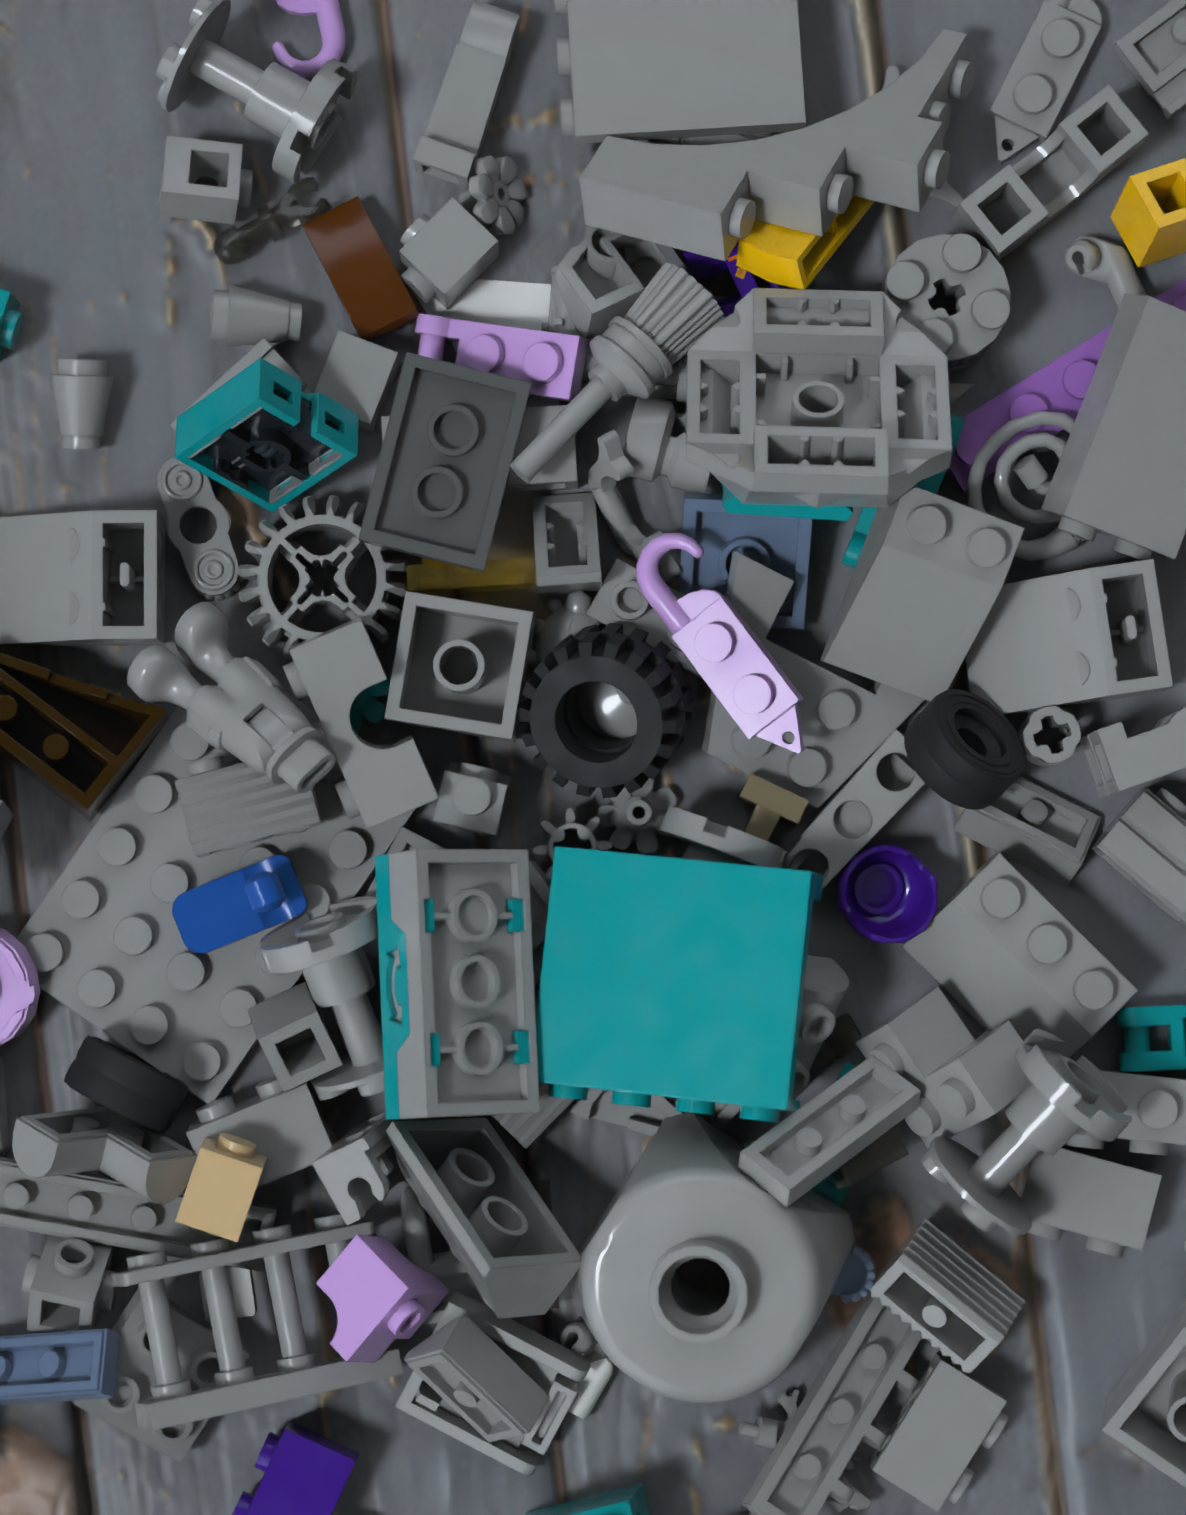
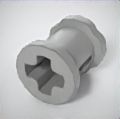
M1057 706L1043 707L1025 718L1018 730V734L1025 747L1026 760L1040 767L1055 766L1070 758L1081 740L1080 725L1075 716ZM1042 720H1046L1050 729L1060 727L1063 732L1064 738L1055 744L1056 753L1052 754L1048 745L1037 746L1034 742L1033 735L1042 730Z

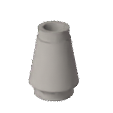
M229 284L228 290L213 289L210 306L209 340L224 341L225 348L255 345L263 338L268 343L286 342V340L299 341L302 303H292L289 300Z
M57 359V374H51L60 433L62 435V448L100 449L115 377L108 376L109 360Z

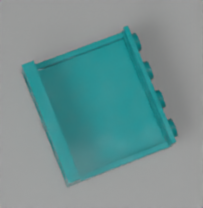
M555 846L536 1016L538 1082L549 1083L548 1096L587 1100L588 1088L613 1091L611 1103L638 1107H651L652 1095L676 1098L675 1111L709 1115L715 1114L716 1103L741 1105L739 1118L779 1122L780 1110H798L800 1100L792 1099L813 900L821 901L823 875L803 870Z

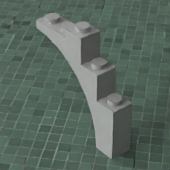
M943 28L923 56L888 87L845 112L802 129L757 140L712 145L652 144L606 136L579 177L585 225L726 261L739 238L745 239L750 234L755 220L823 237L837 213L843 214L846 211L852 195L920 212L933 188L939 190L945 183L950 167V153L943 150V138L949 126L952 109L958 99L965 100L968 97L973 85L975 66L973 62L968 61L967 34Z

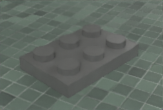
M406 352L358 538L359 541L485 573L511 472L510 464L514 460L532 383Z

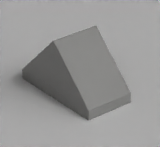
M593 493L532 497L538 595L564 594L579 590L583 592L599 591L602 586L596 503Z

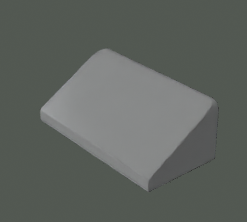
M1020 776L992 805L979 810L963 808L955 825V830L959 834L1061 885H1068L1081 867L1102 817Z
M461 1316L452 1320L411 1349L404 1358L407 1362L406 1364L488 1442L529 1434L548 1401L546 1392L467 1316Z

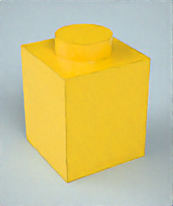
M1185 158L1129 176L1110 215L1138 268L1186 252Z

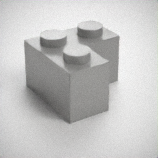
M939 987L906 1005L856 1042V1045L866 1059L874 1055L921 1090L918 1108L905 1117V1121L910 1129L919 1135L928 1149L930 1148V1142L935 1137L943 1136L949 1139L995 1115L1015 1100L1031 1083L1016 1059V1049L1023 1040L1010 1021L975 1040Z

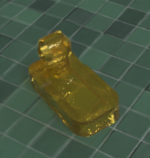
M422 558V564L406 566L408 591L433 596L525 590L536 587L533 558L488 560L485 573Z

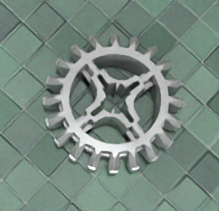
M306 496L303 498L302 503L306 517L296 520L292 509L287 504L279 507V513L287 525L279 532L271 522L265 519L259 523L260 530L271 540L266 547L256 541L249 540L246 542L245 550L250 555L259 558L260 563L259 566L249 564L239 566L238 575L240 577L257 581V587L245 588L240 591L239 599L242 603L246 604L261 602L262 607L251 612L247 616V621L251 627L261 626L268 621L273 623L262 638V641L268 647L276 645L284 635L287 636L289 639L284 647L283 656L293 661L289 652L291 646L324 633L304 630L296 625L305 616L309 618L313 612L327 606L340 610L351 620L361 617L367 632L371 631L375 638L382 643H386L389 640L390 635L384 627L378 624V621L383 615L392 621L401 622L402 611L396 606L388 604L390 597L405 598V592H410L408 585L391 582V576L404 574L410 568L406 559L387 560L386 556L395 552L394 550L359 541L358 538L362 527L360 523L365 513V507L362 503L354 502L345 518L340 516L341 500L338 496H329L326 504V514H318L314 498ZM322 531L339 532L352 537L344 546L340 544L336 550L323 556L311 554L296 542L303 536ZM367 550L372 555L377 575L374 596L368 608L350 591L348 584L352 571L358 565L357 560ZM281 556L292 564L298 571L300 578L299 586L290 598L291 603L282 612L277 607L273 593L274 572ZM305 560L315 570L322 567L325 573L328 566L338 568L339 570L333 578L339 586V591L348 602H342L334 593L327 596L323 589L320 597L310 594L315 587V583L310 577V572L301 561Z

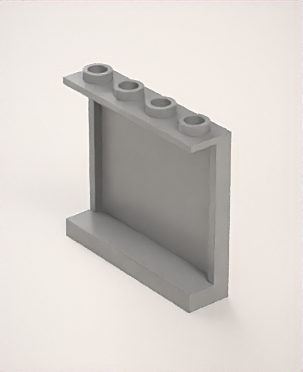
M554 0L555 15L567 14L569 36L556 37L558 76L571 75L572 97L560 98L562 136L575 135L576 157L585 156V143H602L606 136L636 141L771 132L781 134L806 127L797 0Z

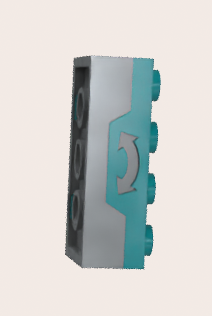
M414 849L375 856L386 1120L540 1113L528 849Z

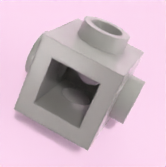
M48 1235L42 1255H30L24 1274L22 1292L29 1293L27 1331L52 1333L95 1329L101 1309L112 1311L118 1292V1287L113 1286L111 1276L112 1273L117 1272L110 1271L113 1246L88 1242L77 1238Z

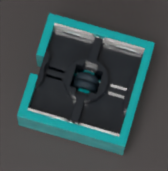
M259 358L177 417L174 458L273 513L280 506L288 503L357 456L359 415L320 392L316 394L302 392V381L263 358Z

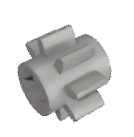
M567 808L565 814L566 824L556 828L550 822L543 820L541 826L551 836L549 844L533 848V854L537 856L550 855L553 862L554 845L564 843L565 832L577 831L581 842H590L591 850L608 851L612 849V842H596L592 833L597 829L600 822L597 816L590 819L586 826L575 823V814L572 808ZM553 864L547 869L545 874L548 880L552 877Z

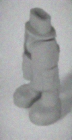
M200 602L186 610L176 625L174 636L176 647L181 657L194 669L216 681L218 685H200L189 673L184 663L163 645H151L142 650L129 667L127 684L140 699L154 704L173 703L187 710L186 725L213 747L224 752L229 751L249 768L267 774L274 784L287 782L299 794H303L321 780L335 764L336 757L322 745V734L311 726L305 715L285 695L284 688L277 677L273 676L257 660L247 656L244 658H233L228 648L229 623L224 612L210 602Z

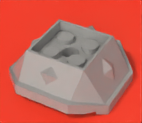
M753 288L735 305L734 313L711 327L688 349L686 461L711 472L742 504L813 506L815 508L821 506L887 508L919 481L950 468L952 439L947 356L922 331L901 317V309L883 291Z

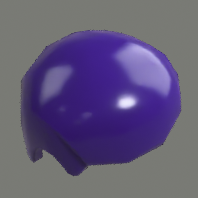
M886 844L871 845L861 850L844 866L836 881L838 908L844 919L856 932L878 943H905L926 931L938 910V883L934 873L912 852L895 844L890 846Z

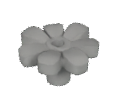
M488 155L478 158L473 164L476 175L470 177L469 188L460 192L459 204L470 214H473V217L481 225L491 223L495 236L513 234L515 227L521 225L524 217V209L517 201L528 197L523 181L520 178L513 180L517 173V166L508 156L495 159Z
M649 778L642 788L630 794L624 787L617 797L610 798L613 801V805L601 806L598 809L599 825L615 827L609 839L614 848L623 851L628 848L632 841H635L638 851L643 855L651 854L658 850L659 844L656 834L670 837L660 832L659 829L668 806L673 807L677 802L670 788H662L653 792L654 779ZM636 808L642 809L645 813L644 817L641 819L635 818L632 814L633 810Z

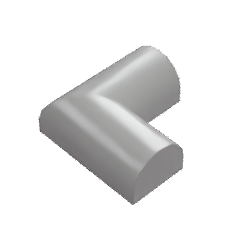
M106 1107L21 1116V1118H16L12 1137L14 1159L19 1169L26 1176L43 1178L99 1170L155 1204L172 1202L183 1193L188 1185L197 1156L193 1154L194 1152L165 1135L133 1122Z

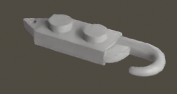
M1044 0L987 115L994 122L997 164L1004 163L1036 141L1043 143L1046 140L1102 27V16L1093 0ZM1004 142L1010 143L1012 150L1005 151L1001 144Z

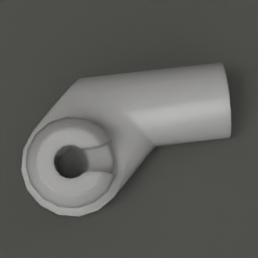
M1090 236L1077 238L1068 245L1065 250L1064 261L1069 271L1081 277L1107 284L1117 309L1120 307L1124 294L1147 296L1129 252L1121 245Z

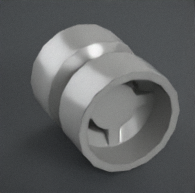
M651 396L647 399L637 397L623 448L624 456L634 469V473L629 475V477L653 482L657 477L663 475L667 476L671 488L690 493H705L711 472L686 461V412L683 415L676 413L674 404L670 401Z

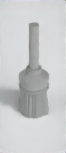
M665 262L623 318L615 316L608 323V328L601 336H595L590 341L589 346L596 363L588 373L591 381L510 464L511 469L522 480L529 483L609 399L618 401L624 393L643 399L649 398L654 392V387L661 379H667L672 374V365L686 355L688 349L711 327L725 319L724 313L720 310L721 307L718 305V302L713 299V295L704 289L683 268H679L676 264Z

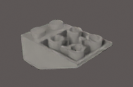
M91 510L0 517V646L165 645V518L157 510Z
M1154 559L1093 567L1003 584L996 601L965 657L969 692L991 703L1003 715L1036 711L1049 706L1063 707L1160 693L1173 687Z

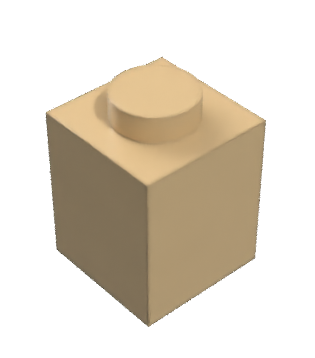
M220 1133L218 1140L205 1137L175 1222L238 1243L267 1157L255 1153L257 1148L255 1143L236 1135Z

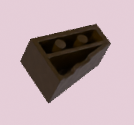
M0 653V753L91 822L137 765L157 734L169 720L167 710L149 703L146 705L111 693L108 689L91 683L88 685L53 673L50 669Z

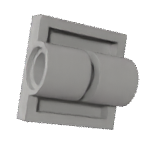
M138 1288L111 1329L120 1333L114 1398L72 1402L74 1405L180 1464L209 1418L154 1431L139 1429L134 1403L153 1399L151 1387L157 1386ZM168 1298L183 1380H190L191 1390L216 1385L214 1373L220 1372L211 1324L187 1307ZM242 1346L244 1359L246 1362L250 1356V1353L246 1350L245 1347Z

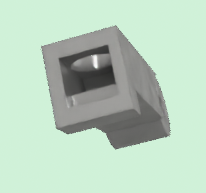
M479 0L474 1L466 19L460 42L456 44L426 130L424 135H421L413 156L415 172L462 189L469 188V179L475 175L473 164L481 156L520 28L521 15Z
M897 729L889 735L812 821L798 842L785 855L781 866L782 869L812 871L822 874L823 888L925 784L912 767L906 754L904 736Z

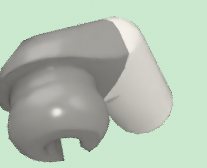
M572 1322L562 1330L560 1345L584 1357L589 1361L591 1367L583 1381H576L579 1384V1390L568 1411L587 1420L613 1374L614 1364L600 1348L586 1323Z

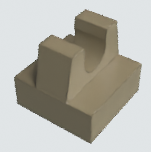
M751 773L738 799L755 807L743 832L768 841L779 819L796 826L809 801Z

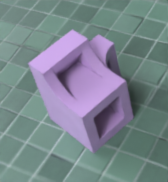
M358 1234L316 1282L332 1300L336 1308L338 1323L336 1333L330 1345L346 1362L375 1363L395 1339H410L450 1292L433 1273L424 1271L404 1257L386 1237Z

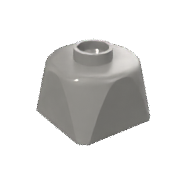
M683 1113L668 1118L665 1117L578 1251L581 1255V1265L568 1284L572 1298L591 1334L612 1363L625 1374L664 1397L694 1403H713L728 1401L758 1392L773 1383L784 1372L815 1325L839 1277L855 1238L849 1213L812 1189L788 1207L784 1206L738 1170L741 1151L747 1147L694 1113ZM693 1258H707L716 1262L725 1270L730 1281V1287L714 1293L697 1291L680 1278L676 1269L683 1262Z

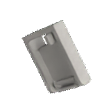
M455 1290L433 1334L458 1317H469L546 1392L548 1401L529 1434L488 1442L414 1370L395 1407L521 1474L533 1475L540 1463V1457L536 1452L542 1455L545 1454L579 1390V1384L576 1381L581 1382L585 1379L591 1364L581 1355L510 1318L498 1319L491 1308Z

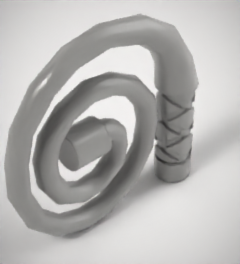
M1036 411L1013 419L997 430L975 455L966 483L968 507L986 513L982 504L981 486L987 463L1000 446L1016 433L1038 425L1061 427L1071 433L1075 420L1065 413ZM1047 432L1025 435L1010 444L998 459L994 485L999 503L1013 517L1031 524L1057 522L1061 519V517L1044 510H1033L1021 505L1012 496L1008 478L1013 463L1020 455L1030 449L1046 447L1055 451L1060 460L1066 445L1063 439ZM1030 454L1017 462L1013 470L1028 490L1034 489L1037 493L1046 495L1051 481H1046L1048 474L1034 454ZM1056 528L1045 537L1031 541L1020 540L1014 557L1027 561H1036L1061 556L1078 548V544L1085 539Z

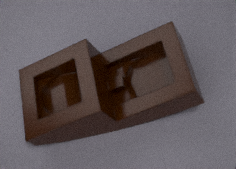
M358 196L302 224L314 251L361 339L370 342L417 318L419 313Z

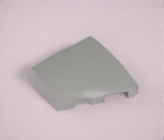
M588 225L584 238L578 246L570 248L557 266L555 274L562 299L573 323L581 336L589 340L603 334L608 328V323L615 316L623 318L665 262L676 264L679 268L681 267L687 271L692 277L693 275L672 247Z

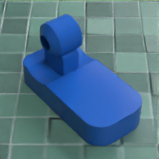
M275 855L180 894L173 903L172 914L185 946L195 953L205 954L303 915L308 908V900L292 861L286 856Z

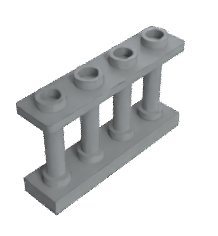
M338 1213L315 1218L316 1231L292 1236L291 1226L287 1224L253 1231L254 1244L230 1249L228 1239L218 1238L190 1244L192 1257L167 1262L165 1250L126 1258L129 1270L112 1273L113 1286L125 1287L138 1284L157 1386L151 1387L153 1399L134 1403L139 1429L154 1431L404 1375L399 1349L387 1348L375 1363L346 1362L341 1356L335 1359L316 1362L315 1352H308L289 1252L325 1245L330 1267L357 1234H375L373 1221L353 1222L346 1225L342 1216ZM264 1258L282 1358L276 1360L278 1371L254 1376L253 1366H246L227 1265ZM201 1271L220 1372L214 1373L216 1385L191 1390L190 1380H183L164 1278Z

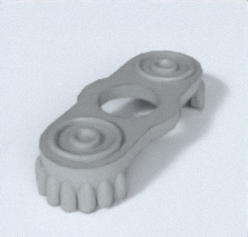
M171 457L161 465L159 473L156 475V489L161 495L168 515L166 523L168 537L174 547L181 552L191 580L190 586L196 590L199 596H205L209 601L214 600V598L217 601H222L225 597L231 598L234 592L240 590L241 586L239 583H242L244 578L238 575V568L243 564L239 563L229 536L231 528L229 515L223 505L216 500L209 477ZM201 507L213 513L216 518L217 528L209 541L195 544L183 537L180 523L187 511Z

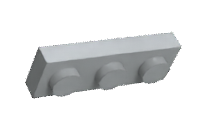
M871 1055L742 1150L738 1170L784 1206L788 1207L918 1108L921 1090L877 1057Z

